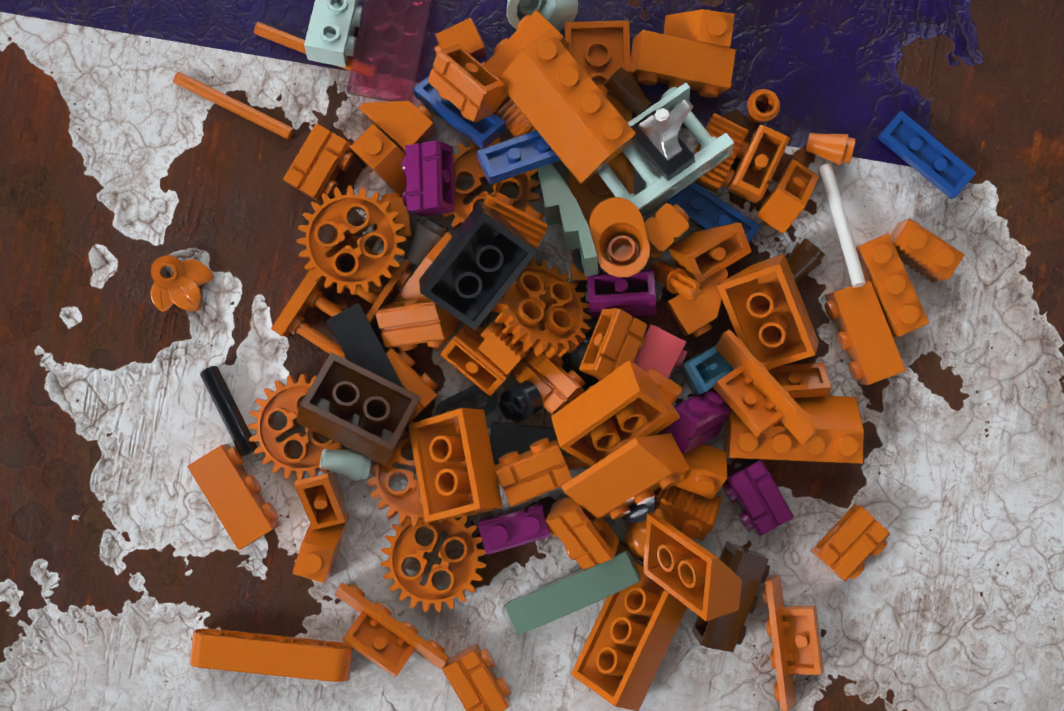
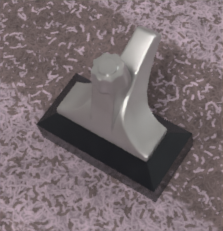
M683 100L670 113L664 108L658 109L657 112L654 110L631 126L636 133L634 142L667 181L695 163V156L678 137L683 121L693 108V105L688 100Z

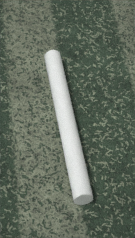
M824 164L819 167V171L852 286L854 288L861 287L866 284L832 164Z

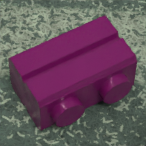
M441 141L406 145L405 157L402 159V169L406 175V189L403 191V202L407 207V212L419 216L454 213L453 147Z
M641 270L631 277L622 278L609 275L608 273L588 276L591 319H599L602 309L613 308L621 309L632 315V317L656 315L654 270Z
M707 390L673 406L680 418L660 431L658 435L672 433L681 453L685 454L718 436L724 425L723 422L727 420L732 409L717 392Z
M752 459L727 473V479L725 480L727 484L722 487L732 503L737 501L743 512L739 514V518L748 532L754 530L757 535L761 536L794 517L762 459Z
M542 502L502 512L495 517L492 515L481 518L478 521L486 555L551 537Z

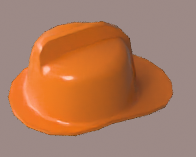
M614 197L600 202L593 210L589 220L598 263L609 275L618 278L631 277L639 273L646 266L650 257V245L643 217L638 207L627 199Z

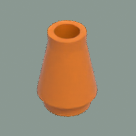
M759 89L753 92L747 102V118L755 124L775 118L780 110V101L777 95L768 89Z
M809 133L805 152L815 154L839 166L841 163L850 164L856 139L848 137L849 134Z

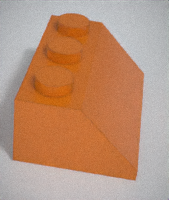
M785 254L753 264L717 284L737 337L743 340L747 349L768 370L816 355L819 341Z
M630 360L551 416L560 448L590 466L601 461L634 438L656 435L680 418L676 409L652 377Z
M460 408L408 424L425 523L475 515L502 508L483 409Z
M672 433L637 437L561 487L565 494L597 519L611 516L612 520H616L630 512L629 506L632 504L640 505L655 497L654 491L660 487L664 490L681 481L679 476L690 470Z
M647 513L643 573L705 621L738 611L742 579L718 557L655 513Z

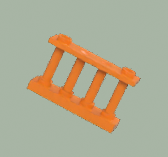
M337 229L327 244L333 243L337 239ZM348 233L346 235L348 241L328 251L326 256L330 258L348 245L353 249L359 246L357 244L359 237ZM366 246L368 254L378 255L376 252H374ZM402 260L400 268L389 267L388 270L393 278L388 281L381 294L370 288L369 293H366L361 285L357 287L356 294L373 305L366 315L371 327L377 320L376 311L387 304L397 288L400 287L402 289L413 273L409 271L412 264L407 260ZM338 263L339 270L343 273H347L346 271L340 268L341 264ZM311 269L271 329L284 337H289L291 333L293 335L298 333L328 354L332 352L347 360L340 345L306 324L305 318L302 317L309 306L312 308L316 306L331 317L344 311L343 308L322 295L323 291L320 289L325 283L326 277L315 281L313 277L317 269Z

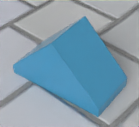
M716 345L682 363L679 368L693 394L706 392L718 380L734 370L716 350Z

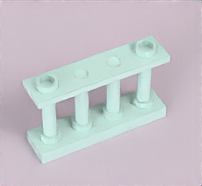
M686 82L679 88H670L662 95L659 102L635 117L628 124L631 127L654 110L657 112L658 109L664 108L670 113L683 100L690 101V86ZM690 111L683 123L701 145L700 151L694 154L695 163L671 180L667 181L661 174L657 175L634 144L626 148L623 153L647 183L643 191L637 195L634 193L630 194L608 164L597 173L615 197L631 201L638 207L642 217H644L732 156L734 142L729 135L725 133L719 138L711 137Z

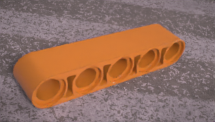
M202 628L193 631L190 665L205 669L344 682L350 679L353 648L344 642Z

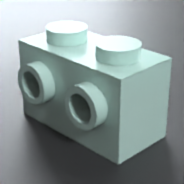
M315 0L304 43L308 60L346 68L348 57H353L356 50L357 38L353 37L355 27L360 28L363 20L364 10L359 7L358 0Z

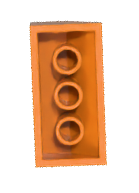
M550 28L523 48L498 78L506 85L504 92L581 185L634 142L636 136L634 130Z
M817 396L793 398L804 411L812 416L815 424L819 427V430L804 445L794 437L781 421L759 437L752 433L733 410H731L725 421L723 451L726 452V456L729 458L863 464L864 429L856 397Z
M632 559L641 577V581L606 598L571 675L613 706L639 711L687 606L644 574L643 564Z

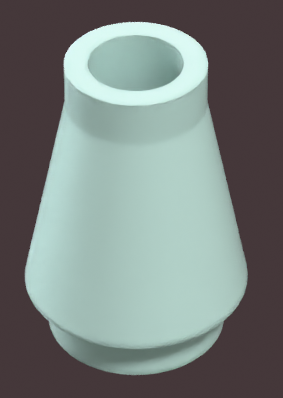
M323 449L320 459L321 469L332 471L356 482L359 479L366 480L371 467L370 458L352 449Z

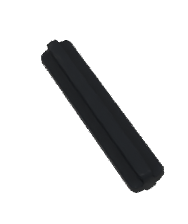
M211 366L200 372V376L240 456H247L253 453L257 445L255 442L249 441L252 435L218 367Z

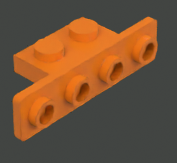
M731 330L724 332L716 345V350L734 370L718 380L713 387L714 390L756 437H759L781 421L802 445L807 443L819 430L812 416L795 402L789 391L781 386L769 373L767 367L758 361L747 349L742 339L736 337Z
M772 575L763 585L762 596L764 603L768 604L769 609L766 629L768 636H772L773 642L770 662L771 667L776 669L777 675L774 695L776 701L780 702L781 711H790L796 703L792 674L821 675L824 672L816 606H784L780 575Z
M343 582L339 585L335 596L360 613L342 639L346 644L395 678L414 651L440 669L448 662L449 657L444 654L445 649L433 640L428 642L417 635L418 630L413 625L405 621L400 623L391 616L392 612L386 606L378 602L374 605L364 598L365 593L353 584L347 586Z

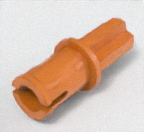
M658 261L652 266L651 270H654V280L665 285L670 293H679L691 301L697 300L698 296L703 294L700 282L689 277L685 270L681 268L675 269L664 261L663 263Z

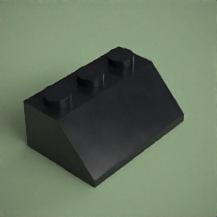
M479 201L419 279L420 293L476 330L538 253V250L506 219Z

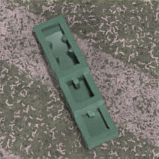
M551 164L536 168L538 170L537 177L538 182H540V192L547 224L561 225L566 251L579 249L585 276L597 275V252L589 226L577 200L561 175Z
M628 550L615 554L612 560L601 564L597 563L596 566L586 570L579 568L572 571L568 576L540 586L536 591L508 601L504 607L517 635H520L607 598L640 582L641 577Z

